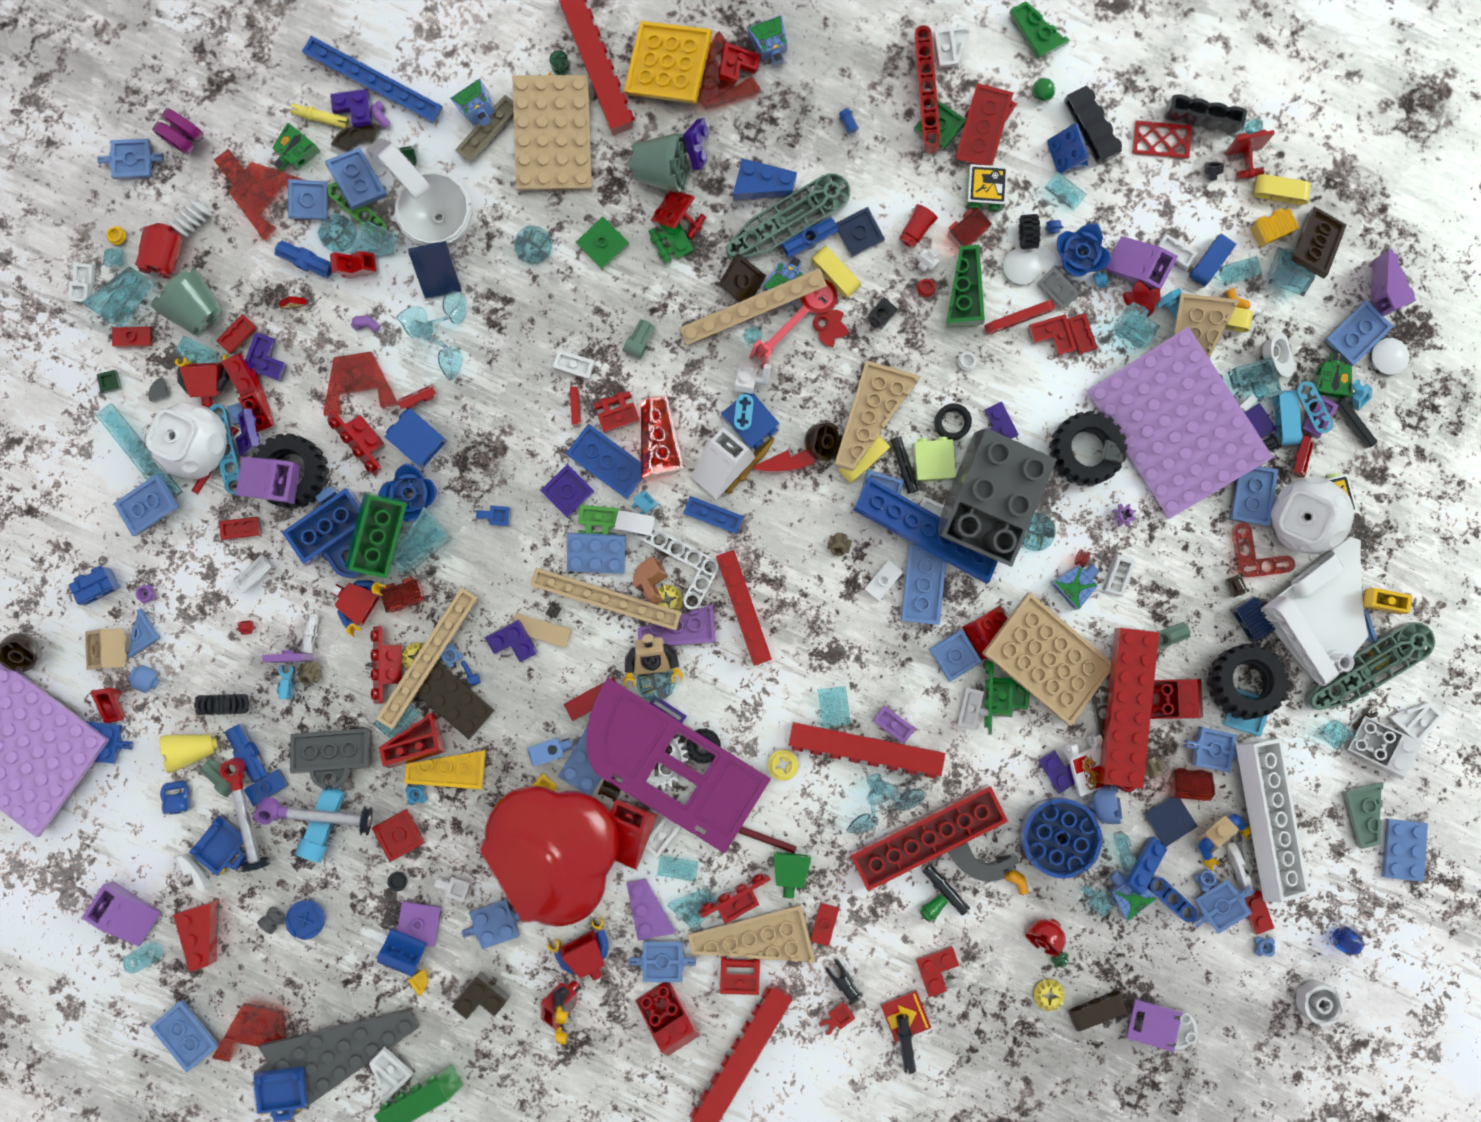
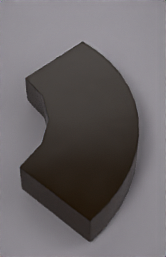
M374 123L354 128L351 126L339 132L333 139L331 146L343 152H349L360 144H372L377 140L382 127Z

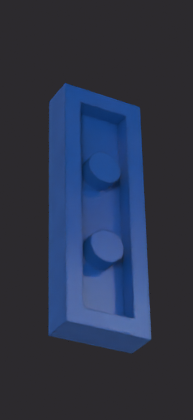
M692 496L689 497L683 512L684 515L736 535L744 517Z
M1155 836L1149 837L1125 881L1137 895L1144 894L1167 851V848Z

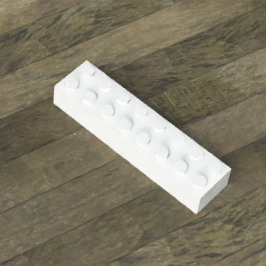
M1269 738L1237 744L1236 749L1263 901L1285 902L1309 895L1282 739Z

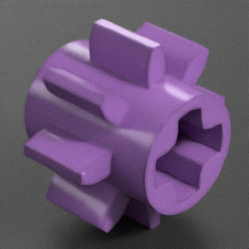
M1119 504V510H1112L1115 514L1112 521L1116 520L1118 527L1122 526L1123 523L1128 527L1130 526L1129 521L1136 520L1133 517L1136 510H1132L1130 504H1127L1125 507ZM1125 512V516H1127V518L1123 519V515L1121 513Z

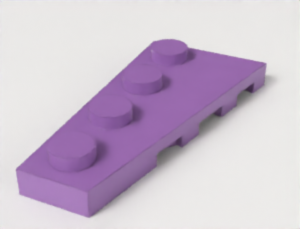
M713 604L681 615L677 631L656 624L638 628V640L642 639L645 634H651L654 638H663L665 644L670 646L716 643Z

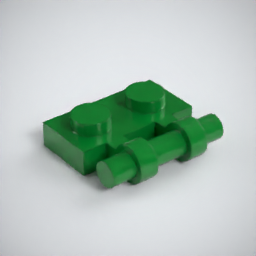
M680 222L675 229L660 225L662 230L660 234L657 233L655 228L648 231L651 236L650 240L652 244H655L660 259H663L665 265L672 262L669 257L672 254L678 260L694 252ZM663 240H667L670 245L669 248L664 247Z

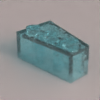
M129 266L81 303L115 326L123 327L154 282Z
M423 507L421 514L412 524L410 531L394 552L392 561L402 573L408 575L453 538L428 508Z

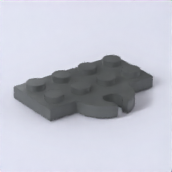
M368 728L291 734L290 773H310L313 783L324 790L328 788L325 779L329 775L334 776L332 788L335 790L345 784L349 778L350 769L370 768V729Z

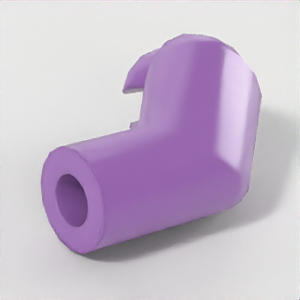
M377 101L371 106L373 117L385 129L391 122L381 112L385 106L380 101Z
M367 315L355 316L351 322V327L355 330L360 329L361 326H367L376 333L381 325Z

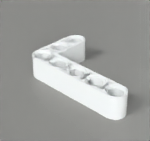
M379 137L366 149V152L375 159V162L387 168L416 200L431 187L393 143Z
M655 527L653 528L652 536H639L637 533H634L642 542L698 571L684 596L683 602L685 607L690 610L699 608L719 571L718 562ZM659 535L665 537V542L662 545H656L654 542L655 538ZM673 545H680L682 551L679 554H673L671 552ZM690 554H697L699 560L696 563H690L688 561ZM707 563H714L716 569L713 572H707L705 570ZM699 579H704L707 582V586L704 589L696 587V582ZM690 596H695L698 599L695 606L691 607L687 604V599Z

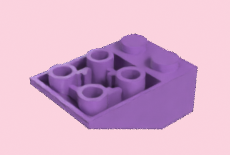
M1121 236L1111 255V262L1105 267V270L1134 285L1137 281H1141L1149 290L1155 288L1161 290L1178 256L1162 247Z
M1392 249L1381 254L1372 262L1370 302L1382 316L1398 311L1416 301L1414 291L1406 280V274L1398 263V256Z
M242 457L235 495L294 504L301 466L287 461Z
M112 881L103 884L82 916V919L101 931L140 946L162 912Z

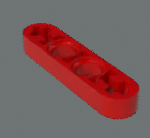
M1048 300L985 324L984 328L987 335H991L1050 313L1056 308L1053 300Z

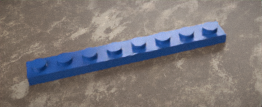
M310 36L302 50V53L433 124L443 109L442 105L313 36Z

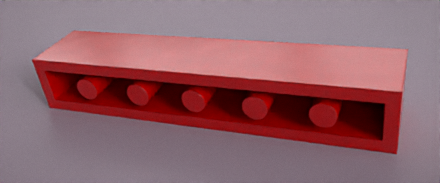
M732 550L717 555L716 559L753 666L772 660L735 551Z

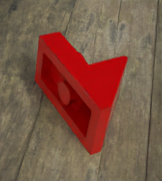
M111 687L91 690L90 694L104 723L124 720L125 714L119 702L121 690Z

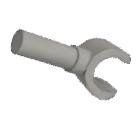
M1241 833L1238 834L1240 841L1237 842L1233 835L1230 841L1231 843H1236L1244 859L1242 844L1245 841V837Z

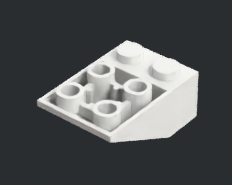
M722 427L708 443L690 477L717 500L756 457L746 445Z
M1364 716L1347 750L1403 780L1422 742Z

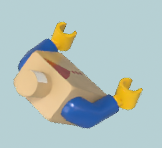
M1233 813L1229 817L1224 815L1197 838L1199 841L1198 848L1204 859L1203 864L1211 871H1214L1213 866L1215 864L1217 866L1220 865V862L1213 857L1212 853L1239 831L1249 840L1248 835L1251 834V828L1238 814Z

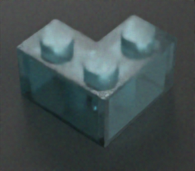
M1132 302L1122 311L1112 331L1119 338H1126L1131 341L1134 347L1145 349L1151 343L1160 325L1146 318L1149 313L1148 310Z
M1272 357L1238 366L1228 371L1232 389L1251 385L1253 393L1258 399L1256 403L1270 400L1283 394Z

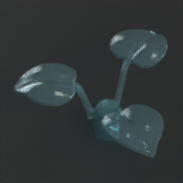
M456 291L449 292L443 299V311L447 314L445 317L427 321V312L421 306L409 307L396 316L405 332L411 338L418 339L424 337V340H429L444 348L438 353V363L442 372L449 380L454 379L462 366V354L456 346L448 348L446 344L431 338L430 335L434 331L432 325L434 323L445 321L449 318L453 324H458L464 320L467 313L466 299L463 293Z
M873 774L866 780L871 790L867 796V802L871 805V813H864L855 818L846 831L849 833H864L873 829L879 821L878 817L875 816V805L893 799L897 802L895 804L896 809L910 810L918 806L925 799L927 792L921 789H910L898 798L896 796L899 794V789L895 785L884 782L880 774Z

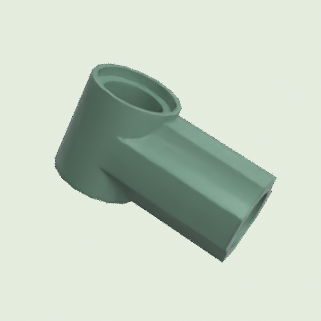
M640 319L632 336H629L622 351L640 360L647 348L646 344L655 326L646 320Z
M1181 622L1158 631L1159 635L1163 638V643L1161 645L1158 643V649L1167 648L1172 644L1190 638L1191 632L1186 623Z
M211 758L201 767L200 772L214 784V788L218 793L228 797L232 793L230 783H226V780L221 776V765Z

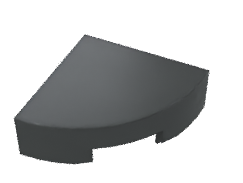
M163 377L155 380L150 386L148 398L151 402L170 396Z
M1106 440L1102 460L1121 464L1123 463V455L1114 442Z

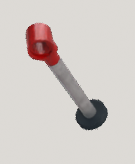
M233 757L220 766V774L226 780V783H230L247 861L239 865L243 868L240 872H249L266 867L270 863L267 862L269 857H259L242 784L243 773L246 769L245 763L241 758ZM230 764L236 768L235 773L230 770Z

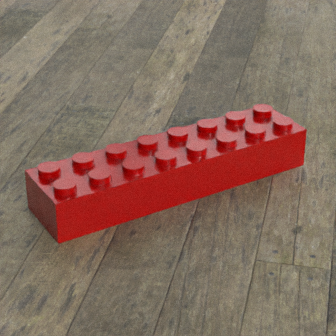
M1121 627L1114 630L1098 780L1100 783L1143 789L1159 632Z
M986 784L849 852V855L867 891H870L1009 821L992 787Z

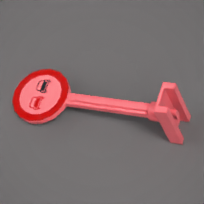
M824 279L827 287L801 297L803 307L768 342L766 341L763 344L758 340L753 345L749 358L752 360L756 356L761 360L760 368L762 370L764 365L769 363L774 347L808 312L826 314L834 308L838 295L836 288L831 282Z

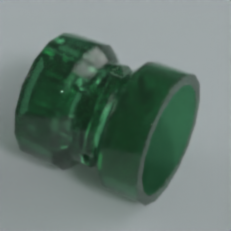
M561 50L551 53L549 61L554 74L566 75L570 70L567 54Z

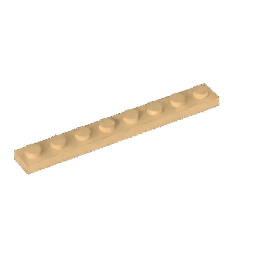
M819 268L684 325L679 329L688 346L823 289L827 285Z
M537 567L530 586L675 631L678 629L682 615L681 611Z
M460 588L376 720L392 730L395 728L478 600V597L464 588Z

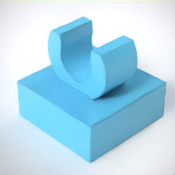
M645 490L633 499L635 503H633L632 508L634 509L639 506L642 509L639 514H646L653 510L658 503Z

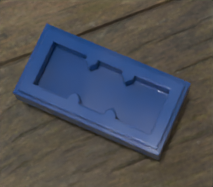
M276 769L245 788L244 791L252 805L256 806L263 798L270 797L287 787L288 783L280 769Z

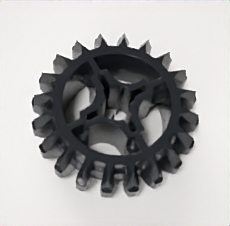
M198 695L195 697L194 702L195 713L197 715L245 714L249 708L248 695Z

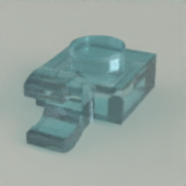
M1086 884L1081 889L1090 898L1087 904L1103 918L1116 904L1100 889L1095 892Z

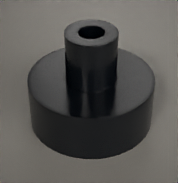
M1208 162L1205 164L1204 173L1210 175L1209 180L1215 181L1219 174L1224 173V163Z

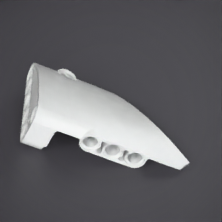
M1353 537L1346 538L1339 546L1329 551L1290 582L1291 586L1261 608V612L1264 611V614L1267 615L1265 618H1268L1267 620L1272 622L1270 624H1273V627L1276 628L1274 632L1306 672L1321 686H1326L1342 671H1350L1353 668V656L1368 637L1362 598L1361 540Z

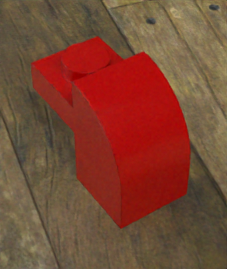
M358 251L351 255L337 252L330 254L332 273L341 274L342 278L364 277L377 272L374 253Z

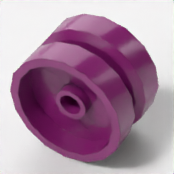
M166 107L161 117L168 125L163 122H156L151 130L168 145L189 156L194 146L187 138L199 142L204 133L186 118Z

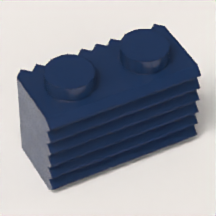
M1249 597L1230 609L1250 642H1257L1276 630L1273 627L1274 625L1270 624L1272 622L1265 618L1267 615L1264 614V611L1261 612V608L1264 605L1256 597Z

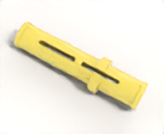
M296 103L291 105L292 108L296 109H290L291 115L306 118L307 121L312 122L314 120L344 129L349 126L346 125V123H349V117L317 110L313 106L305 107Z

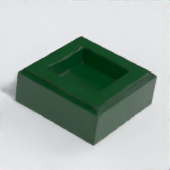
M117 370L96 374L101 393L104 394L122 389Z

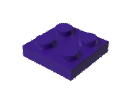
M568 464L540 490L567 518L595 492Z

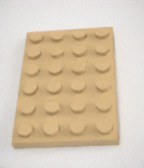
M588 75L512 76L516 190H592Z
M1030 592L1026 593L982 653L1068 726H1072L1108 676L1111 668V661Z

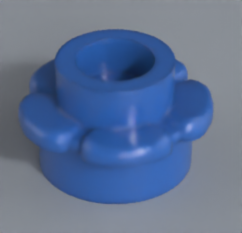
M1051 220L1046 222L1045 230L1049 234L1060 233V229H1063L1064 226H1062L1061 220Z

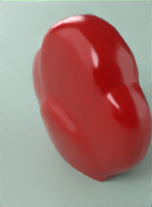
M526 786L512 790L497 802L487 819L485 838L482 839L479 845L481 854L521 921H535L547 926L561 927L582 921L600 903L605 892L606 876L618 855L619 835L613 815L603 803L593 796L580 791L556 792L543 786Z

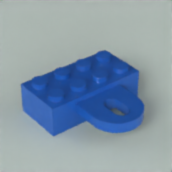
M345 488L282 531V534L303 564L311 565L324 556L333 570L342 577L356 578L363 574L349 571L345 567L346 561L343 557L345 551L350 548L361 506L353 491Z

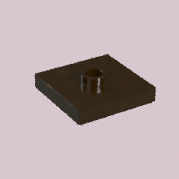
M736 254L717 286L739 303L755 296L766 275L742 255Z

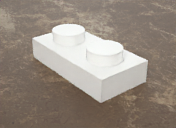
M558 349L553 369L589 380L595 361Z

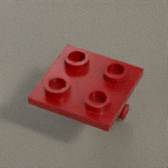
M1263 129L1254 134L1242 133L1236 136L1235 140L1225 151V156L1243 154L1246 170L1237 171V179H1252L1254 176L1265 174L1264 167L1253 169L1252 151L1263 149L1275 134L1274 130L1267 131Z
M669 191L650 220L653 223L675 229L680 220L683 219L692 226L686 236L693 240L697 232L701 231V226L707 217L700 213L697 220L694 221L686 211L695 197L682 192Z

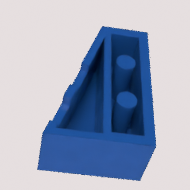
M742 158L733 191V201L743 199L756 200L758 198H785L794 191L797 172Z

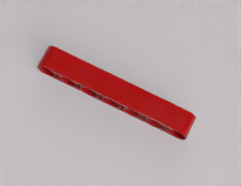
M921 25L915 30L914 45L922 143L926 153L934 154L940 148V125L932 31L929 26ZM924 88H930L931 90L925 91V90H923V89H924ZM931 105L932 108H926L925 106ZM927 123H933L934 125L928 126V125H926V124H927ZM929 140H934L935 143L931 144V143H928V141H929Z

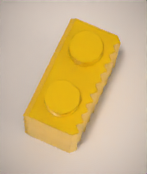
M1280 208L1272 212V216L1268 218L1262 216L1255 220L1251 230L1260 248L1288 236L1300 228L1290 208L1286 210Z
M1367 588L1364 590L1363 607L1397 615L1408 614L1411 610L1413 596L1379 588Z

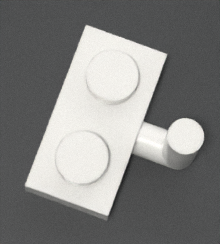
M740 361L734 391L753 394L755 383L768 384L771 365L765 364L762 376H757L759 364Z
M966 687L958 721L959 726L978 730L981 715L988 716V709L983 707L987 692Z

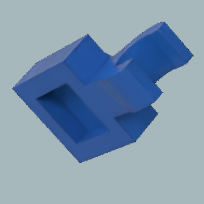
M490 506V511L476 510V518L489 519V525L509 527L510 507Z

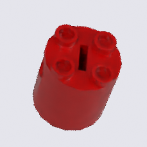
M156 223L143 227L138 247V256L135 262L139 272L146 274L155 272L159 274V277L170 279L171 275H175V266L179 258L183 238L171 226Z

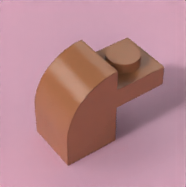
M651 556L636 568L633 576L634 587L643 592L644 597L648 601L651 600L656 604L663 601L656 584L668 577L661 561Z

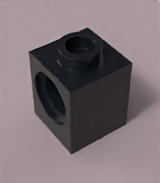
M883 297L869 313V323L874 328L882 330L897 314L898 308ZM877 312H884L886 314V318H879L877 316Z

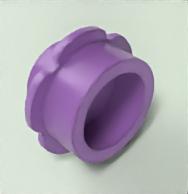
M141 585L136 590V598L141 603H149L150 600L152 601L155 598L154 588L150 585Z

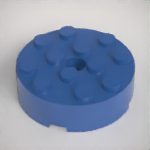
M1051 797L1039 801L1027 811L1021 822L1019 840L1025 857L1035 868L1055 878H1072L1087 871L1096 862L1102 847V831L1094 814L1087 807L1068 798ZM1060 833H1064V840L1059 843L1057 836Z

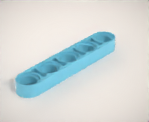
M214 404L209 409L213 412L216 409H222L223 414L220 419L224 422L227 429V445L231 447L230 453L224 455L219 462L225 490L235 495L236 491H231L230 484L234 481L238 482L240 472L239 458L231 431L228 411L223 406ZM229 463H234L235 470L232 473H227L226 466Z

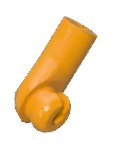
M1234 288L1225 291L1227 298L1239 300L1236 307L1250 308V302L1237 297Z
M1010 870L1005 873V880L1007 882L1012 881L1017 884L1019 895L1029 893L1023 874L1016 870Z

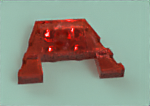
M720 31L714 35L710 43L698 94V100L705 109L761 92V88L752 75L736 86L731 82L718 78L720 64L715 59V56L722 52L723 45L727 42Z
M250 162L228 192L262 239L267 241L276 230V227L262 218L261 214L283 186L288 188V179H305Z
M372 351L333 358L323 411L325 417H328L329 412L332 410L338 415L343 414L340 395L378 389L381 408L398 406V401Z
M244 1003L221 1040L217 1050L214 1052L212 1059L230 1062L233 1057L235 1043L259 1047L262 1043L287 1038L283 1010Z

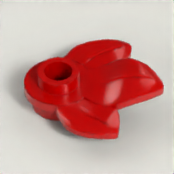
M1137 281L1132 292L1123 293V299L1125 304L1129 308L1135 309L1138 315L1149 317L1153 314L1155 305L1160 302L1161 293L1159 288L1149 290L1143 282ZM1142 306H1145L1147 311L1143 310Z
M833 309L826 314H818L814 317L813 328L819 332V340L824 345L833 347L835 338H842L849 334L847 327L841 322L844 312ZM824 321L825 326L820 327L818 323Z

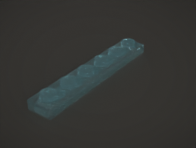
M108 404L95 415L146 480L155 474H161L174 499L183 493L173 478L156 465L145 443L113 404Z

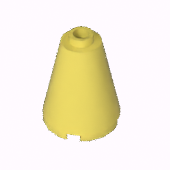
M211 734L163 735L160 737L161 755L164 756L165 761L163 764L167 773L176 772L214 754L215 749H218L217 738H213Z

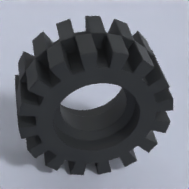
M1038 214L1020 216L1018 234L1021 249H1036L1040 245L1041 226L1039 225Z
M707 728L696 730L697 733L721 747L720 739L714 731ZM687 739L686 750L692 760L703 764L713 761L715 755L710 752L705 754L698 752L696 743Z

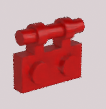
M621 391L616 393L617 395L607 399L604 397L600 399L601 401L594 403L596 410L604 409L603 413L597 414L604 433L640 421L634 403H625V400L632 398L630 391L624 393ZM620 403V407L610 410L609 405Z

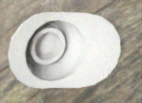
M1279 332L1272 339L1262 343V355L1265 362L1275 366L1278 373L1286 378L1293 374L1295 362L1289 347L1288 338L1284 333Z

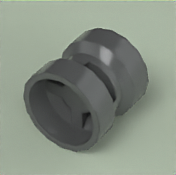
M271 906L267 910L266 916L261 917L257 923L263 931L273 934L277 930V925L285 921L286 916L281 910Z

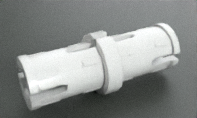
M307 613L305 629L302 630L303 640L300 652L313 653L315 637L318 636L316 632L320 618L319 615Z

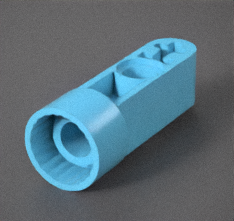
M328 786L327 790L323 789L315 810L339 812L345 797V791L340 789L334 790L331 786ZM310 821L304 838H301L295 855L321 863L328 846H326L334 824Z

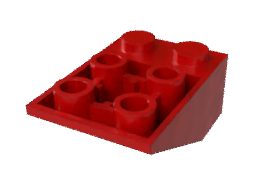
M1201 679L1154 680L1150 719L1203 718Z
M615 799L611 814L616 822L619 835V850L616 861L637 870L658 814L626 800Z
M670 982L661 983L635 1000L660 1052L664 1055H671L701 1035Z

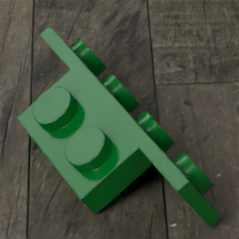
M990 660V662H986V674H989V680H985V691H989V698H985V709H988V716H984V728H988V735H992V717H1012L1013 679L993 678L994 663Z

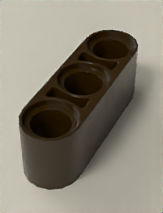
M1121 991L1110 992L1068 1010L1076 1031L1089 1029L1128 1012Z

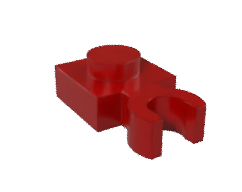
M842 1001L828 1012L830 1018L822 1019L819 1022V1026L828 1024L829 1029L825 1031V1034L830 1035L835 1026L841 1030L856 1018L846 1003Z

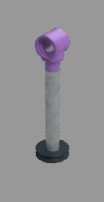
M265 797L260 801L254 813V818L263 825H268L273 820L278 821L279 818L359 826L360 835L365 833L368 836L372 824L373 809L372 806L369 809L364 806L361 814L284 807L276 799Z

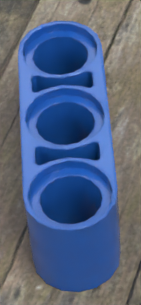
M1220 233L1188 277L1202 287H1205L1232 252L1236 243Z
M1153 875L1147 888L1177 917L1186 922L1194 921L1197 917V909L1165 879ZM1159 880L1160 886L1154 890L1153 883ZM1174 894V900L1168 903V896ZM1185 907H1188L1189 913L1186 916H1183V909Z

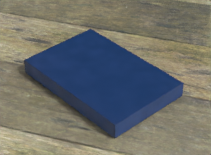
M446 241L408 248V253L425 299L462 291Z

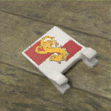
M1091 734L1086 736L1087 743L1091 748L1079 752L1077 744L1062 746L1064 754L1069 759L1078 797L1109 785L1098 782L1101 746L1103 743L1101 735L1095 736Z

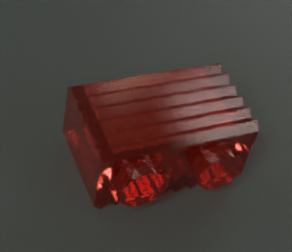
M978 207L973 211L969 209L962 216L963 220L959 223L955 221L948 228L950 231L947 237L959 250L960 246L971 245L992 225Z
M413 577L403 579L402 583L395 585V583L387 584L386 588L380 590V593L383 594L380 597L386 613H393L426 602L420 580L413 579Z
M1178 768L1173 770L1169 777L1172 798L1211 801L1215 795L1212 772H1206L1205 770L1189 771L1185 768Z

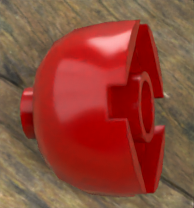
M1038 919L1034 921L1025 935L1034 947L1038 949L1041 946L1046 949L1044 951L1045 954L1053 957H1058L1066 944V935L1060 927L1061 924L1055 919Z

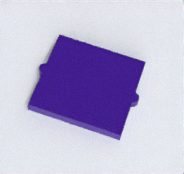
M1260 403L1244 412L1261 439L1277 429L1269 418L1270 414L1265 412Z

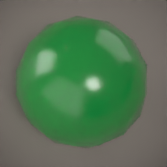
M1044 77L1038 79L1033 84L1031 92L1036 99L1047 102L1055 95L1056 87L1051 79Z

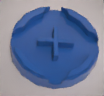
M302 900L289 908L285 917V924L291 936L301 940H308L314 938L322 931L325 926L326 917L323 908L313 900Z

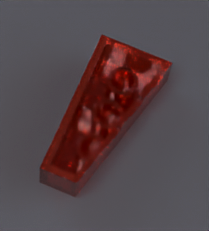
M667 395L649 397L641 403V479L672 475L684 469Z

